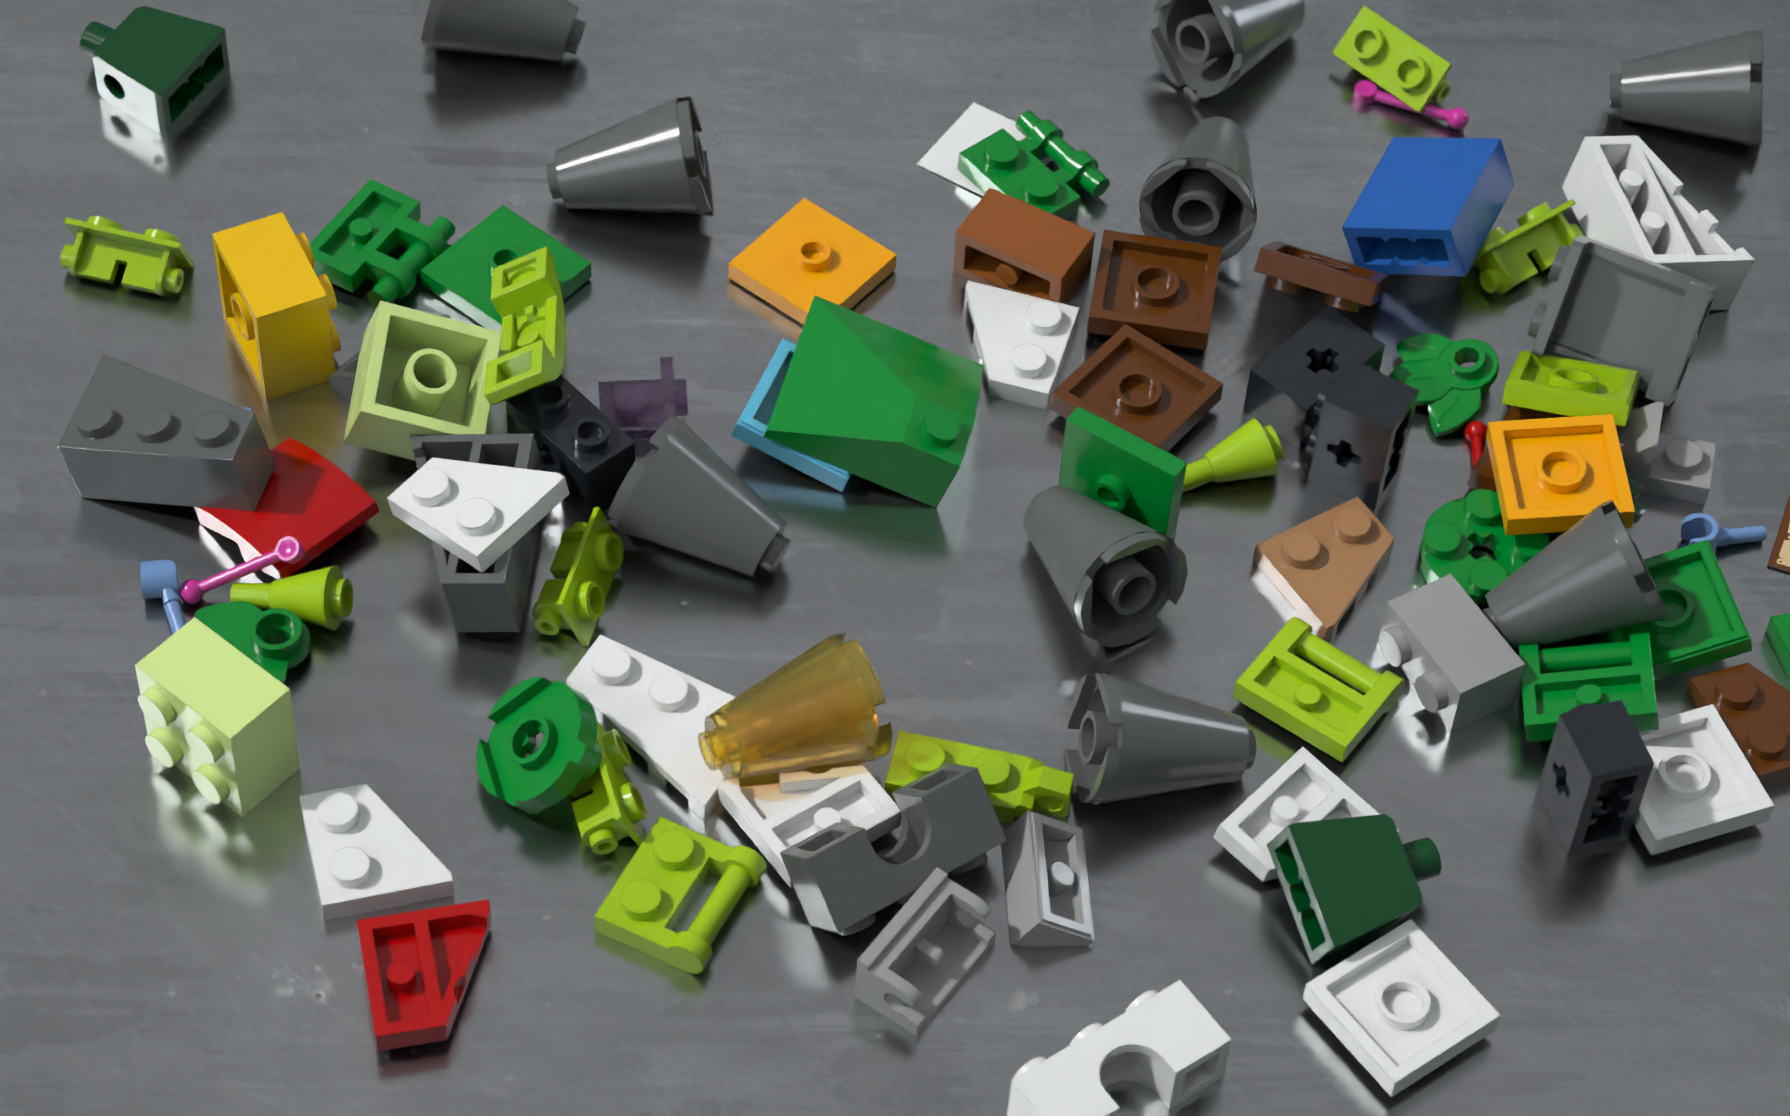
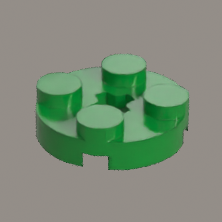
M1475 489L1466 498H1458L1442 505L1429 517L1425 524L1420 544L1422 556L1420 567L1427 584L1451 573L1475 603L1489 605L1485 594L1539 553L1550 542L1545 533L1506 535L1497 493L1488 489ZM1482 546L1489 548L1494 552L1496 560L1493 561L1487 556L1480 557L1478 560L1471 556L1473 547Z
M531 677L519 682L496 702L487 717L496 722L490 732L488 743L479 738L476 751L477 771L484 788L495 797L528 814H538L545 808L565 798L581 779H586L596 772L602 758V749L596 742L597 718L589 699L585 694L561 681H550L544 677ZM541 732L544 734L543 741L539 749L531 755L537 746L536 736Z

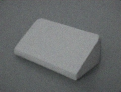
M1028 810L1004 831L1007 841L1001 844L1010 943L1020 947L1089 946L1094 942L1083 828Z

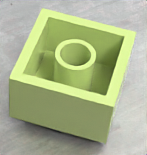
M380 301L362 336L343 443L416 461L410 435L485 434L490 404L484 396L486 363L498 358L502 332Z
M197 618L191 619L135 665L140 691L138 703L144 713L147 730L145 742L148 749L164 766L173 767L176 765L190 776L200 793L212 803L219 804L222 801L241 817H244L300 769L290 689Z

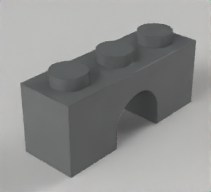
M946 763L892 792L901 813L902 831L895 847L882 857H879L874 851L865 828L837 822L781 851V858L810 926L833 931L839 935H850L859 932L876 921L875 913L894 902L895 904H906L936 867L946 873L959 874L982 865L988 859L986 852L1007 840L978 768Z

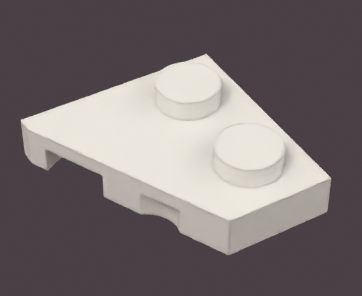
M968 280L965 288L964 304L966 311H970L973 321V339L977 355L983 360L982 374L988 396L1047 410L1078 324L1080 308Z
M432 457L389 495L387 500L394 516L483 573L567 497L569 490L565 477L556 472Z
M1301 747L1219 825L1213 838L1264 882L1279 878L1267 844L1288 825L1297 822L1379 815V813L1308 750Z
M864 765L831 768L829 771L821 774L807 771L779 773V783L740 787L739 778L725 779L718 783V800L790 888L793 887V884L781 858V851L836 822L865 828L870 842L901 826V813L897 804Z
M366 783L299 796L324 921L454 896L451 872Z

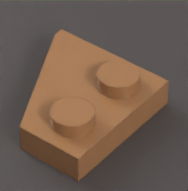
M1357 496L1256 544L1253 561L1304 622L1313 627L1312 631L1315 635L1328 642L1336 634L1338 623L1351 605L1355 606L1366 591L1369 578L1372 575L1378 574L1391 555L1395 538Z

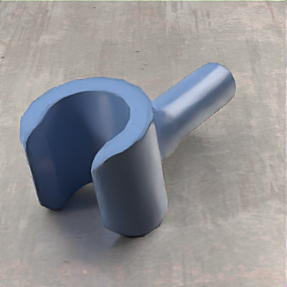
M1705 513L1690 514L1684 518L1681 525V538L1683 540H1690L1689 545L1708 539L1714 554H1716L1717 547L1736 543L1764 541L1767 537V531L1763 525L1730 529L1726 527L1719 528L1717 521Z
M172 560L142 561L140 563V577L143 599L163 598V606L174 634L186 624L180 605V584L176 565Z

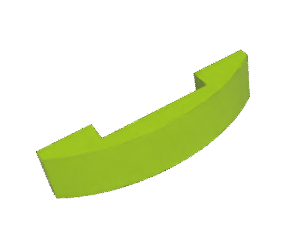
M547 246L492 269L491 301L502 318L500 357L486 363L484 396L490 405L499 404L554 381L562 373L567 350L566 319L555 263Z

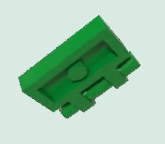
M1030 110L1021 114L1015 124L1016 129L1025 136L1024 139L1017 141L1002 128L959 153L957 169L982 192L986 193L989 188H993L1064 220L1078 213L1081 196L1075 191L1083 187L1093 197H1099L1104 194L1110 185V180L1098 170L1099 163L1085 150L1076 151L1063 139L1064 133L1050 119L1042 121ZM1048 156L1061 168L1052 172L1040 160Z
M370 179L311 241L310 247L314 257L313 269L317 276L326 274L331 283L352 293L366 278L377 282L367 295L371 304L377 308L380 301L392 303L395 299L405 298L416 286V276L420 270L447 249L446 243L455 234L456 230L453 223L442 216L437 217L429 227L419 223L418 221L421 219L419 201ZM397 244L408 249L399 260L387 256Z

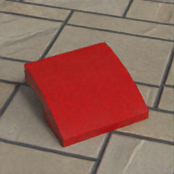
M291 437L270 450L276 465L254 512L194 507L201 525L237 542L245 562L275 550L276 544L283 537L291 536L301 542L304 546V555L296 564H286L280 561L261 569V571L277 579L291 576L380 512L376 501L346 473L318 452Z

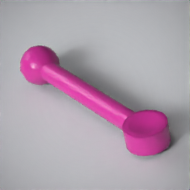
M1363 80L1355 85L1354 99L1360 104H1371L1377 101L1419 113L1391 93L1377 90L1376 84L1371 81ZM1426 104L1422 112L1419 113L1447 121L1448 125L1455 130L1463 129L1469 123V114L1461 107L1447 110Z
M283 537L278 541L273 551L201 581L195 579L185 580L179 588V596L185 603L196 604L202 600L204 593L280 561L286 564H296L304 555V546L294 537Z

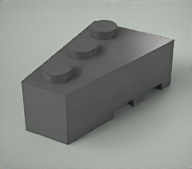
M104 354L57 446L81 498L254 512L276 465L254 412Z
M534 434L410 435L418 470L433 457L544 471ZM541 520L483 573L431 540L440 584L457 632H520Z

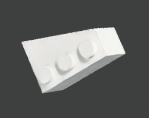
M1638 135L1585 137L1562 186L1568 201L1573 199L1576 203L1572 209L1585 236L1719 286L1710 310H1729L1754 262V258L1743 247L1734 251L1715 231L1719 221L1708 210L1701 211L1699 214L1680 194L1684 184Z

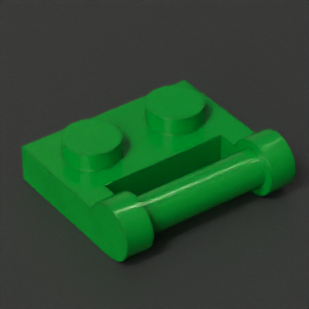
M1649 632L1629 634L1630 641L1540 650L1538 643L1519 645V657L1525 663L1521 685L1527 742L1552 740L1559 715L1568 712L1574 707L1582 704L1601 705L1622 700L1638 732L1660 730Z

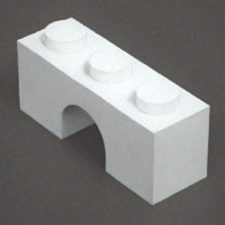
M1179 980L1160 992L1150 990L1141 994L1127 1007L1125 1013L1102 1026L1100 1023H1094L1087 1026L1073 1038L1068 1047L1046 1059L1043 1056H1039L1024 1064L1011 1080L1007 1116H1118L1120 1107L1104 1088L1121 1081H1132L1147 1086L1160 1098L1168 1109H1171L1224 1077L1232 1039L1183 982Z

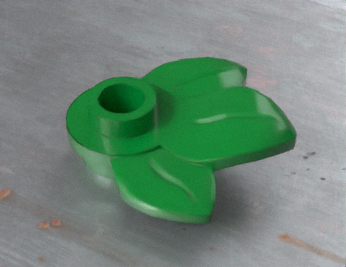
M1423 333L1411 336L1396 345V351L1403 363L1398 365L1388 377L1419 390L1416 405H1428L1432 431L1435 436L1439 437L1460 429L1472 421L1481 409V395L1496 380L1499 373V361L1495 350L1481 340L1463 339L1454 342L1440 334ZM1468 362H1474V363H1476L1475 365H1473V366H1471V367H1461V366H1460L1461 364L1468 363Z
M233 601L210 605L195 612V616L199 621L283 684L285 683L288 669L302 662L308 655L311 647L310 632L307 625L295 613L287 609L273 608L262 611L252 603Z

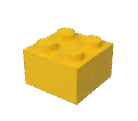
M283 212L213 233L223 318L266 401L328 381V378L331 377L330 375L335 372L334 353L341 351L339 334L329 314V311L337 309V302L327 275L317 276L313 269L314 257L303 232L294 234Z

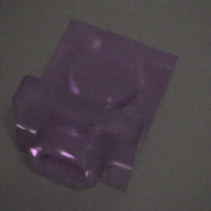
M660 357V379L598 382L599 410L635 443H649V440L658 428L671 416H688L686 379H674L672 357Z

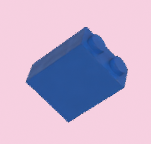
M1393 137L1342 226L1354 264L1384 274L1466 276L1515 185L1501 138Z

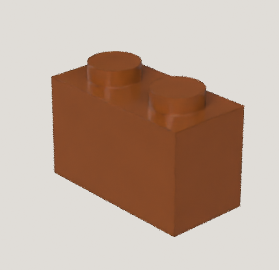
M989 188L956 231L952 273L973 282L1068 305L1091 273L1095 232L1027 204L1021 199L1013 198L993 188Z

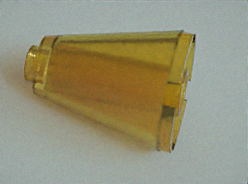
M842 632L828 636L706 716L704 721L705 731L698 734V744L707 767L711 771L719 769L727 779H737L872 762L886 757L891 751L892 746L891 722L879 727L874 707L886 703L875 671L861 646L854 639L843 643L845 633Z

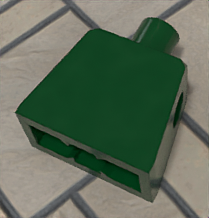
M147 6L135 8L116 29L93 21L85 28L80 39L81 52L93 57L97 89L102 98L167 138L230 71L225 28Z
M1386 814L1297 822L1288 825L1267 844L1311 965L1321 962L1402 920L1422 905V894L1417 882L1439 876L1441 872V858L1435 843L1430 838L1425 837L1402 844L1393 819Z

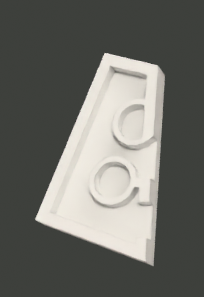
M601 634L566 679L568 686L585 694L589 699L600 725L607 732L615 729L623 741L627 742L648 762V770L664 785L670 782L688 799V807L704 822L719 801L718 783L737 776L770 729L769 712Z

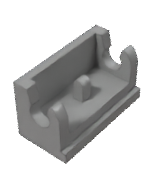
M936 867L858 958L855 998L917 1036L995 943L996 932L982 922L992 912V909L980 897L949 879L946 872Z

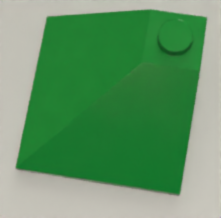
M815 295L810 304L763 437L937 508L961 467L975 422L983 365Z

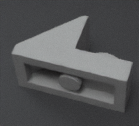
M1662 401L1654 402L1631 411L1625 427L1616 425L1627 478H1635L1642 485L1641 493L1705 505L1710 490L1716 444L1660 433L1664 405Z

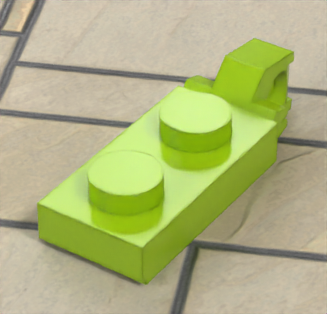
M899 730L884 788L892 800H895L892 793L895 790L946 763L978 768L1000 822L1013 824L1015 817H1021L1028 810L1062 818L1067 817L1073 793L1074 774L1044 766L1043 762L1034 758L1028 759V756Z

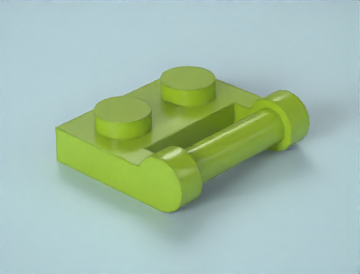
M1294 616L1236 681L1233 698L1343 763L1381 715L1393 708L1404 689L1405 680L1389 670L1381 674L1312 634L1313 627ZM1299 655V656L1305 658L1306 660L1310 661L1311 663L1317 665L1318 667L1322 668L1323 670L1329 672L1330 674L1334 675L1335 677L1341 679L1342 681L1346 682L1347 684L1351 685L1352 687H1354V688L1358 689L1359 691L1363 692L1365 695H1362V694L1358 693L1357 691H1355V690H1353L1352 688L1346 686L1345 684L1341 683L1340 681H1338V680H1336L1335 678L1329 676L1328 674H1326V673H1324L1323 671L1317 669L1316 667H1314V666H1312L1311 664L1305 662L1304 660L1300 659V658L1297 657V656Z
M659 816L595 913L594 929L596 932L692 974L701 973L713 954L710 945L746 888H752L757 885L766 871V862L759 853L743 845L729 847ZM709 872L721 877L689 929L679 933L672 931Z

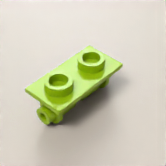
M1366 6L1362 7L1332 52L1419 113L1432 100L1437 103L1443 102L1452 88V85L1446 81V74L1453 66L1452 64Z
M1571 199L1554 209H1551L1548 203L1544 202L1517 220L1519 228L1507 233L1503 226H1499L1490 231L1470 267L1471 269L1478 266L1480 269L1479 280L1484 290L1488 293L1496 291L1497 293L1504 294L1508 292L1511 288L1538 273L1528 254L1531 253L1540 269L1544 271L1552 266L1561 245L1570 248L1574 239L1583 236L1580 228L1575 224H1569L1563 215L1576 204L1575 201Z
M89 216L87 222L67 217L65 219V225L76 240L74 245L66 244L63 247L60 265L62 268L69 269L71 276L113 284L119 264L127 265L121 282L124 287L166 296L169 291L178 293L182 287L184 273L182 269L177 267L194 268L195 263L180 243V239L171 233L158 229H146L144 234L123 230V227L117 222L99 216Z
M600 507L593 508L588 523L576 522L572 527L563 531L550 571L554 578L565 579H547L532 610V615L535 619L534 625L538 631L546 635H556L561 629H572L582 647H586L590 643L597 621L604 613L605 600L615 573L623 562L624 548L618 534L614 533Z
M597 721L596 742L602 749L601 763L592 776L581 779L569 794L576 798L593 789L594 793L571 804L582 843L590 847L593 853L604 855L614 851L618 846L617 841L627 836H630L640 847L645 839L640 821L648 818V813L638 789L632 782L627 781L624 768L631 765V758L622 737L615 729L607 732Z

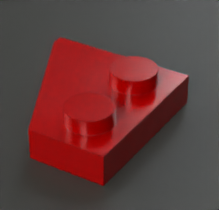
M489 899L357 920L377 1051L448 1039L492 923Z

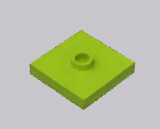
M1523 350V352L1520 351L1505 383L1502 404L1570 417L1613 414L1615 425L1625 427L1637 395L1641 374L1635 370L1545 354L1544 357H1539L1531 354V351Z

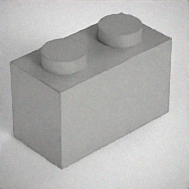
M1451 573L1387 601L1378 639L1382 653L1391 665L1402 670L1416 688L1422 705L1429 712L1436 713L1450 732L1515 702L1525 663Z

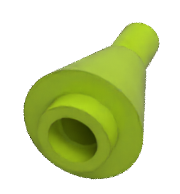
M1252 418L1203 454L1202 459L1187 464L1182 493L1211 481L1221 483L1277 475V461L1284 459V453L1271 425L1262 427L1256 418Z
M335 565L274 580L272 583L235 582L231 587L230 601L249 602L259 609H287L295 613L304 622L336 630L340 626L342 618H347L351 614L353 587L351 581L344 579L341 569Z

